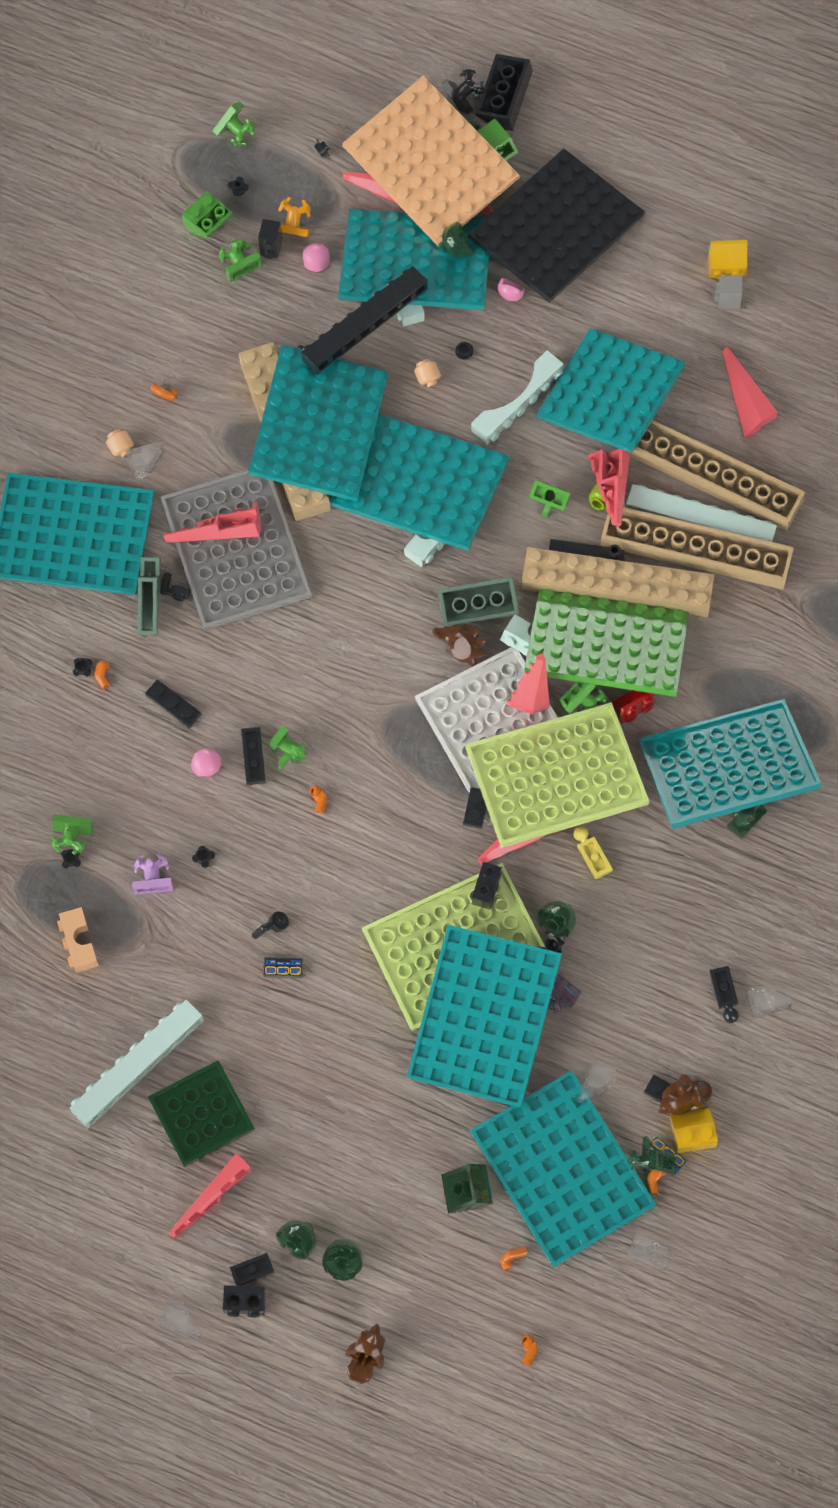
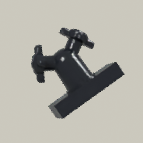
M471 69L463 70V73H460V77L465 76V81L459 86L447 79L442 83V86L459 111L467 114L473 108L466 98L472 92H475L474 98H478L484 90L483 81L476 85L472 80V76L476 71Z

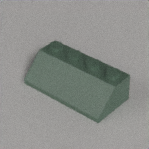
M513 577L438 589L437 591L444 627L519 614Z

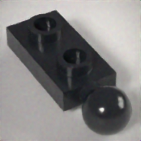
M729 966L711 969L709 974L718 1009L725 1008L723 1012L724 1020L727 1023H734L739 1017L738 1011L733 1008V1006L738 1005V1000Z

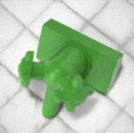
M240 101L230 106L213 129V132L218 136L229 128L236 135V139L231 138V142H234L235 146H246L247 142H244L243 136L247 131L252 136L255 135L256 124L250 121L249 118H246V123L243 124L237 117L244 108Z
M243 239L231 241L230 251H224V246L219 251L222 263H224L225 258H230L233 262L232 265L226 268V275L230 282L262 266L261 257L258 252L245 257L242 250L244 248L249 250L250 246Z
M535 480L529 498L545 504L542 516L547 518L552 507L565 511L571 493L568 490L564 491L548 485L547 482L543 483Z
M576 682L561 697L560 702L564 709L571 713L579 704L584 707L577 712L593 708L599 701L605 704L607 698L601 688L598 689V694L596 695L590 693L596 687L595 684Z
M282 725L271 739L269 748L273 751L280 748L285 752L278 761V768L282 770L291 757V763L300 760L304 761L306 757L304 749L306 744L302 743L299 746L288 736V729Z
M54 814L52 819L54 831L63 832V836L58 840L53 836L52 847L57 852H61L59 847L62 846L73 847L72 854L82 853L87 841H77L78 834L92 836V819Z

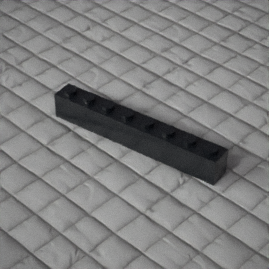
M414 266L405 269L398 278L389 281L385 288L375 292L368 301L362 302L354 312H349L341 322L335 323L328 332L319 335L315 342L311 345H306L301 352L302 361L317 376L428 290V280Z

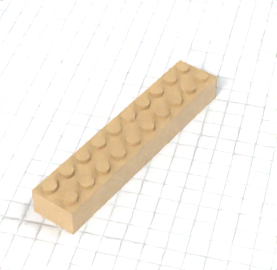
M273 342L238 353L239 362L260 422L262 421L278 360V354ZM282 483L295 522L331 511L327 494Z
M654 420L650 423L633 453L627 452L631 458L763 521H771L784 531H787L804 500V491Z
M623 507L621 526H616L611 523L610 514H607L601 536V546L610 547L616 544L620 549L625 550L626 553L784 590L794 547Z
M527 547L521 590L539 593V589H550L555 592H569L574 595H588L594 598H607L614 601L623 600L633 604L643 603L647 606H662L673 610L681 609L689 612L688 615L708 618L714 574Z

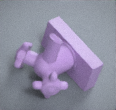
M157 854L156 856L159 860L155 863L152 859H147L146 863L143 862L145 857L143 855L136 860L134 872L137 873L139 869L144 870L145 880L132 882L135 895L173 891L171 878L160 879L159 868L164 866L167 870L169 869L167 859L164 856Z

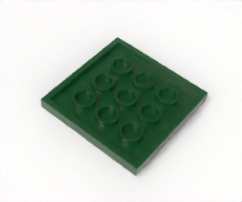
M219 1060L148 1096L184 1167L255 1130Z

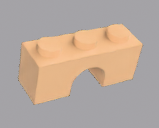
M82 907L59 913L60 920L57 923L60 932L64 931L65 938L62 941L65 950L69 949L70 956L67 957L70 968L74 967L76 973L98 967L92 943L86 945L76 943L77 936L82 932L88 931Z

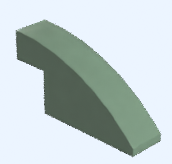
M141 557V576L138 577V634L157 635L161 557Z

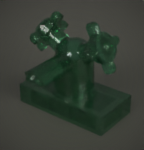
M758 805L740 810L739 813L735 812L733 814L734 818L727 825V828L742 840L762 819L767 810L763 805Z
M647 1136L643 1137L642 1155L637 1157L636 1150H632L631 1155L627 1159L631 1170H635V1165H639L643 1173H646L648 1169L665 1174H674L675 1154L651 1150V1141Z

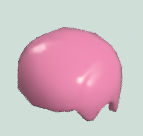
M320 243L309 244L303 251L304 266L313 272L325 270L330 264L328 248Z
M501 278L497 286L499 295L506 301H518L525 292L524 287L506 278Z
M209 748L197 751L191 761L192 771L199 777L213 776L222 765L219 753Z

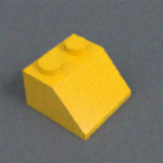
M747 240L711 241L708 256L709 278L720 279V276L746 277Z
M709 1108L692 1110L677 1116L670 1114L678 1154L717 1147L718 1139L715 1124Z

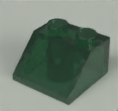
M467 1164L441 1174L448 1214L480 1209L493 1204L486 1164Z

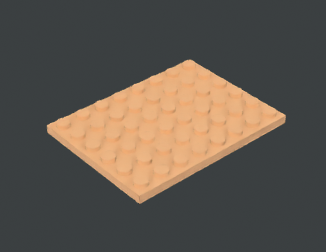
M424 76L342 143V146L438 247L520 178V175Z

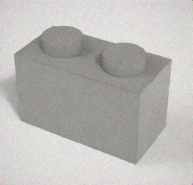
M720 276V282H716L714 302H718V309L740 310L743 276Z

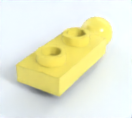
M576 827L573 832L574 838L582 842L577 845V848L594 879L596 880L612 872L613 869L596 838L588 839L589 831L586 827Z

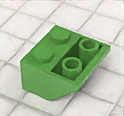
M493 119L477 130L505 161L518 153L512 138L496 119Z
M206 191L182 213L183 225L196 236L208 238L233 215V212Z

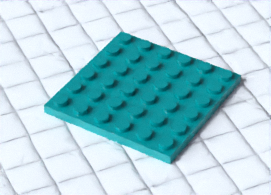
M590 328L536 416L545 422L633 453L685 368V361Z

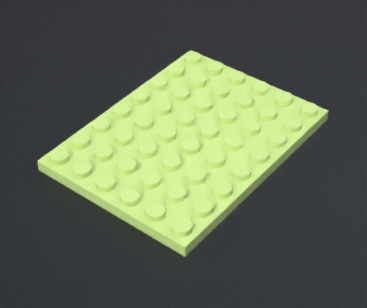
M612 702L465 745L501 848L649 805L647 793Z
M503 863L496 865L502 867V875L491 910L472 905V895L479 876L477 874L362 927V931L412 1032L420 1029L448 925L538 948L545 947Z

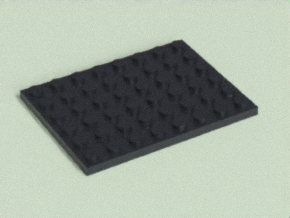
M563 148L468 234V238L550 303L644 216L645 211Z

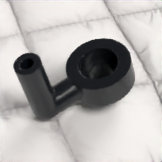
M164 573L160 593L173 596V599L182 602L184 599H188L190 590L178 585L169 588L171 574Z
M280 911L273 913L267 923L262 924L252 933V937L258 939L262 934L271 929L275 932L284 931L289 925L287 915Z

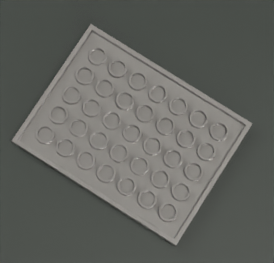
M249 470L160 496L172 532L180 531V528L184 526L186 529L195 527L196 522L220 514L233 513L238 508L242 510L252 508V503L258 502L261 522L259 537L175 542L204 631L312 598L273 480L249 475Z

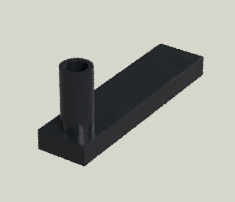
M550 539L549 550L619 561H623L625 550L620 549L616 544L610 547Z

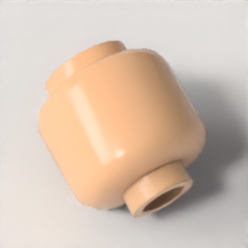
M426 359L416 364L417 367L414 369V373L420 385H427L429 388L438 384L437 380L441 377V373L435 361Z
M117 429L107 436L106 444L114 456L121 455L123 458L131 453L130 449L134 443L127 431Z

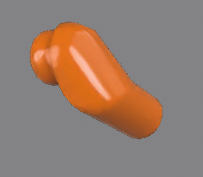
M156 383L152 384L150 388L151 392L169 401H174L175 397L178 396V391L174 388L168 391Z
M100 661L96 666L94 674L102 689L110 686L105 676L106 671L110 668L108 661Z
M312 786L309 789V793L317 802L315 812L324 814L328 797L320 787Z
M653 1167L646 1177L650 1195L659 1193L657 1181L665 1177L666 1169L664 1167Z
M521 1246L508 1250L500 1259L502 1269H511L513 1267L511 1263L513 1259L526 1256V1247Z
M526 1334L521 1338L526 1351L521 1362L530 1366L538 1353V1346L534 1337Z

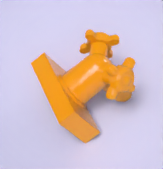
M291 197L284 199L278 209L281 212L284 208L288 212L286 223H281L282 232L304 237L310 236L311 228L300 226L301 214L306 213L308 218L311 216L309 204L302 200L303 206L297 207L288 203Z

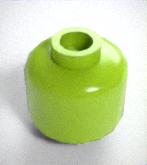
M595 484L588 496L589 502L596 510H606L607 506L601 496L598 484Z

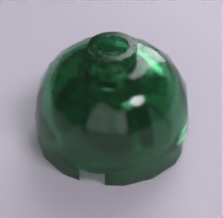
M456 221L448 225L442 233L443 242L440 243L443 252H448L453 258H464L473 254L472 247L467 240L468 237L460 222Z
M557 900L545 904L536 916L539 926L542 927L543 925L547 929L545 932L547 935L553 933L556 937L567 938L576 925V916L572 907L567 903Z
M300 1220L286 1222L276 1233L277 1241L284 1249L287 1246L292 1250L289 1254L299 1260H305L311 1255L317 1241L313 1226L308 1222Z
M349 1239L334 1240L326 1248L322 1259L324 1271L332 1275L334 1279L341 1281L353 1279L361 1271L363 1264L361 1248Z

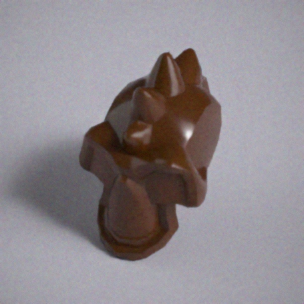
M456 624L452 627L433 629V634L437 639H446L451 648L450 653L453 654L456 660L475 666L479 658L486 656L481 647L487 640L478 637L479 628L471 629L469 624Z
M687 1074L681 1075L678 1081L672 1083L663 1092L659 1113H670L677 1116L690 1110L703 1108L705 1102L712 1095L711 1085L705 1081H693Z
M375 1324L370 1330L361 1331L357 1341L352 1343L346 1350L345 1355L352 1358L347 1369L351 1381L363 1384L373 1376L374 1367L383 1368L384 1355L382 1351L385 1339L380 1335L379 1324Z

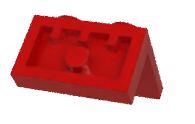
M632 690L613 701L612 705L620 723H630L636 719L638 714L649 712L654 706L655 694Z

